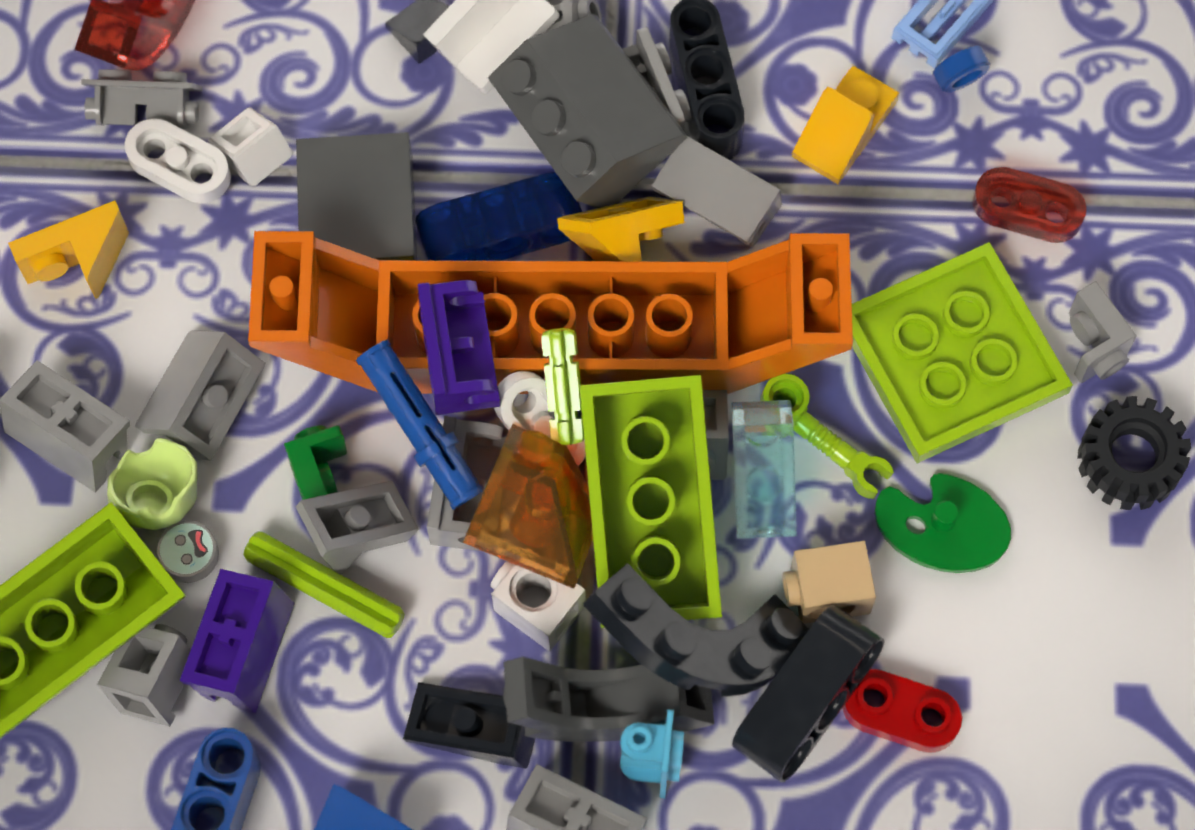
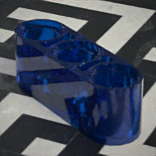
M549 172L431 205L418 213L415 223L427 261H502L571 241L558 229L557 218L583 211L580 202L575 200L557 173Z

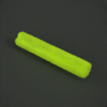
M262 531L255 532L244 549L243 556L249 563L385 638H392L403 622L405 614L401 607Z

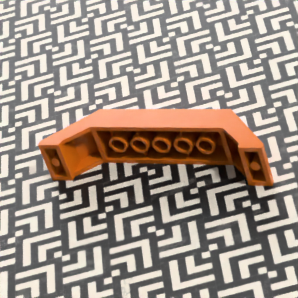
M254 231L248 334L250 347L375 392L378 391L356 360L361 354L376 344L389 340L391 348L421 393L432 394L418 297V284L428 282L430 284L460 280L477 282L478 292H483L497 386L505 377L517 371H531L545 380L544 364L549 363V356L543 357L541 336L543 332L556 328L572 329L576 333L578 354L572 355L573 362L579 361L581 385L701 375L702 390H727V394L852 350L853 346L849 233H790L789 239L728 262L377 260L315 237L314 231ZM523 391L519 394H528V391Z

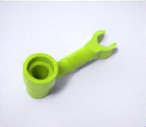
M787 373L772 377L766 383L760 396V415L764 424L775 430L791 428L844 469L845 475L852 480L854 489L859 495L868 499H874L878 490L865 480L864 471L874 470L885 479H890L894 473L890 463L881 457H870L863 451H857L807 412L810 400L809 390L804 381L799 377ZM774 403H782L788 410H781Z

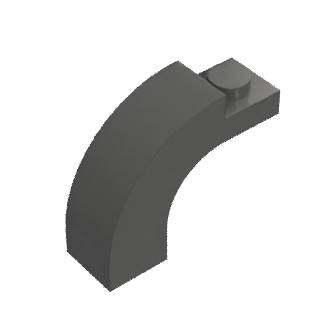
M519 657L503 662L505 678L503 699L507 709L508 723L524 726L526 737L570 742L620 741L623 731L631 724L666 725L667 710L674 711L672 730L685 732L715 725L710 688L694 684L689 690L683 689L657 676L642 664L618 669L578 670L559 667L527 657Z

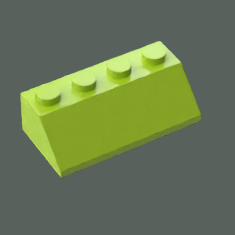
M112 502L0 585V739L186 597Z

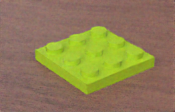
M990 242L852 304V348L916 463H920L1070 393L1073 386Z

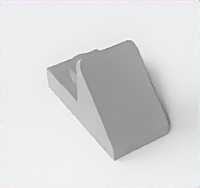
M392 480L301 500L295 506L321 557L339 574H343L362 552L407 542L419 530Z

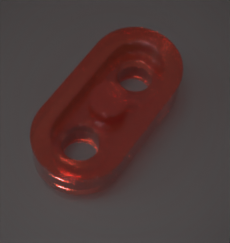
M996 167L983 173L977 181L972 198L974 211L985 223L1051 243H1061L1072 239L1081 229L1087 211L1083 196L1074 187L1008 167ZM993 197H1003L1009 202V206L998 207L991 199ZM1056 212L1062 216L1064 221L1054 223L1046 217V213Z

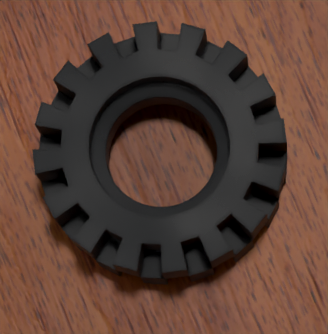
M1137 396L1126 397L1123 405H1120L1116 399L1109 402L1104 411L1100 409L1093 416L1081 439L1082 442L1078 448L1077 459H1082L1078 468L1081 478L1089 475L1090 481L1087 484V488L1092 494L1101 489L1105 493L1101 501L1111 505L1114 498L1121 500L1120 509L1131 510L1135 503H1139L1140 510L1147 509L1152 506L1155 500L1161 503L1169 496L1188 468L1190 457L1186 456L1191 449L1190 438L1182 439L1187 429L1182 420L1176 424L1170 421L1175 412L1168 406L1165 407L1162 413L1154 410L1157 403L1156 400L1147 398L1144 405L1141 406L1137 405ZM1129 434L1144 438L1154 449V466L1147 471L1138 473L1125 470L1118 465L1113 457V442L1117 438Z

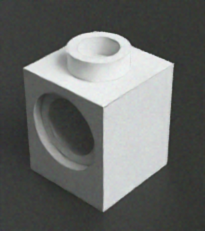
M529 548L517 562L512 558L508 559L498 570L490 585L494 589L491 594L494 611L549 652L585 608L583 606V603L586 601L585 589ZM533 586L544 588L551 595L549 600L539 607L525 606L519 601L518 597L522 591Z

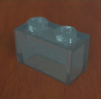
M791 400L731 402L737 538L797 536L794 428Z

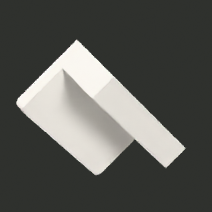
M455 0L423 35L481 92L487 93L494 87L487 77L526 39L546 32L559 18V12L546 0Z

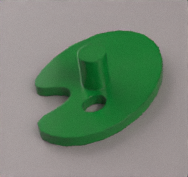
M934 474L930 478L929 484L932 500L925 505L916 503L899 489L890 486L880 492L874 511L877 527L884 539L897 552L914 563L941 572H975L990 567L999 561L1007 551L1011 540V526L1005 512L987 492L968 481L952 475ZM909 519L919 520L924 524L925 531L921 534L911 532L906 526V521Z

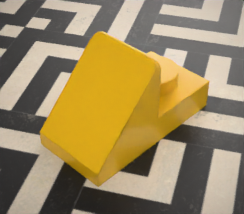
M852 65L835 90L831 87H826L792 151V157L834 183L839 184L897 104L899 92Z
M645 197L557 218L558 229L595 261H642L640 241L663 237V228L685 223L682 201L657 197Z
M116 200L11 241L8 244L27 284L57 279L64 275L70 267L80 264L93 296L97 299L107 282L129 235V231Z

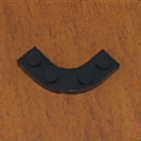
M628 563L594 591L583 603V606L621 646L648 670L686 690H689L694 684L721 690L722 697L744 695L768 684L774 679L809 630L776 594L748 620L731 630H709L688 622L674 611Z

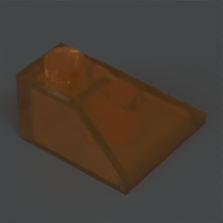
M512 423L463 543L574 589L593 540L589 486L566 445H560V443L551 440L542 432L527 430Z

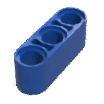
M221 728L211 732L204 738L195 758L171 830H196L195 825L198 815L204 809L212 806L220 807L225 811L224 821L216 830L242 829L261 769L259 756L244 733L235 728ZM237 749L245 753L243 764L235 772L221 774L215 770L217 759L225 751Z

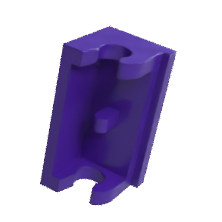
M460 280L430 284L429 282L418 284L419 309L435 416L500 407L483 292H478L477 282Z
M220 569L180 681L183 684L189 685L197 693L210 701L216 702L218 697H222L231 701L234 706L241 710L256 713L295 604L293 600L275 581Z

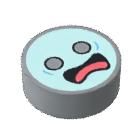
M180 521L168 527L162 533L157 544V556L160 564L172 579L183 583L197 582L207 577L214 570L219 557L218 545L213 534L206 526L195 521Z

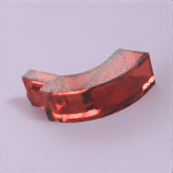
M91 0L74 50L124 69L133 71L145 69L153 64L173 42L188 17L195 0Z

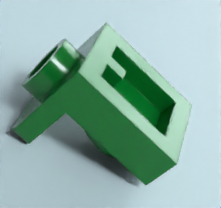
M323 425L309 427L296 434L294 440L284 443L288 461L302 500L338 492L327 461L347 454L344 435L339 425L330 428Z

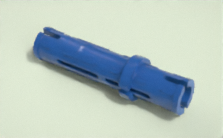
M384 340L361 354L356 362L359 366L361 365L382 397L388 410L393 414L417 451L413 458L419 467L426 465L450 502V507L454 510L480 494L485 488L478 482L456 448L459 440L454 432L447 434L424 399L421 391L391 348L389 340Z

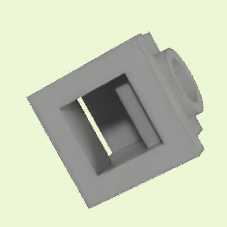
M156 624L154 629L146 627L113 653L97 685L120 713L171 726L175 718L171 710L184 686L180 678L190 653V648L186 644L187 638L178 630L167 625Z

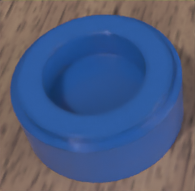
M976 45L948 57L933 70L932 74L941 90L949 93L960 90L980 79L988 72L991 63L980 45Z

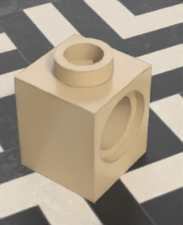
M865 540L794 551L790 567L791 571H786L782 574L783 588L787 606L798 607L799 618L804 624L815 622L821 613L831 605H836L852 617L871 614L876 593Z

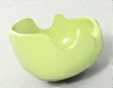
M157 438L152 447L145 452L135 453L127 450L118 463L117 468L108 477V504L112 502L130 526L152 530L170 527L178 523L195 505L198 480L197 461L186 446L166 438Z

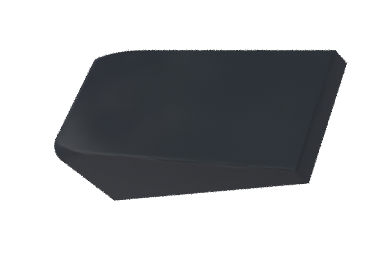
M418 682L403 740L409 743L525 769L529 765L535 738L525 736L524 726L508 723L507 709L503 696Z

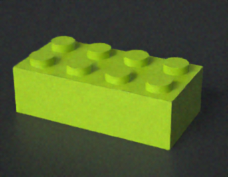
M701 375L580 385L597 588L628 563L674 611L686 620L722 617Z

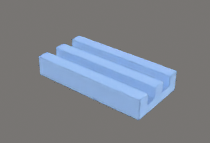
M918 0L895 26L892 39L899 44L905 41L910 45V52L916 56L922 53L927 57L926 63L936 68L994 0H974L936 44L932 43L931 40L966 0H949L921 33L915 31L914 28L938 0Z

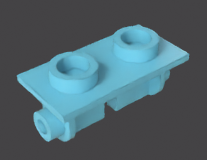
M667 710L666 725L631 724L623 731L620 742V767L623 774L633 781L659 783V798L663 799L666 796L667 781L679 782L684 731L672 730L674 711Z

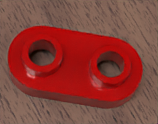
M870 669L842 708L846 719L856 729L927 753L939 752L950 746L957 737L962 725L961 709L957 701L950 694L879 669ZM871 689L878 690L883 694L885 703L879 707H872L865 702L863 694ZM926 709L937 710L942 716V724L935 727L927 725L922 719L921 712Z

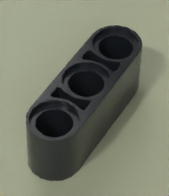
M681 0L674 6L670 16L669 50L678 87L683 90L691 112V121L687 122L690 135L698 143L724 158L732 160L739 153L742 146L745 118L721 18L716 6L709 0ZM688 29H699L703 31L705 34L699 36H691L684 33V31ZM701 76H710L715 78L717 82L702 84L695 79ZM713 124H722L727 126L730 131L714 133L708 130L707 127Z
M836 605L829 606L816 619L742 721L732 741L733 748L778 781H787L803 764L870 671L883 649L884 638Z

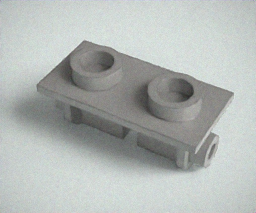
M99 69L98 79H81V85L95 88V98H86L84 110L85 118L95 120L97 125H136L138 105H146V120L162 119L179 128H187L188 123L198 122V102L189 101V91L202 92V86L195 83H187V73L154 71L153 81H132V71Z

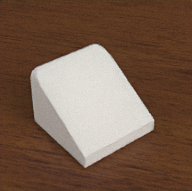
M250 107L245 109L208 140L211 145L223 152L228 165L251 186L260 183L292 156V150L277 125Z

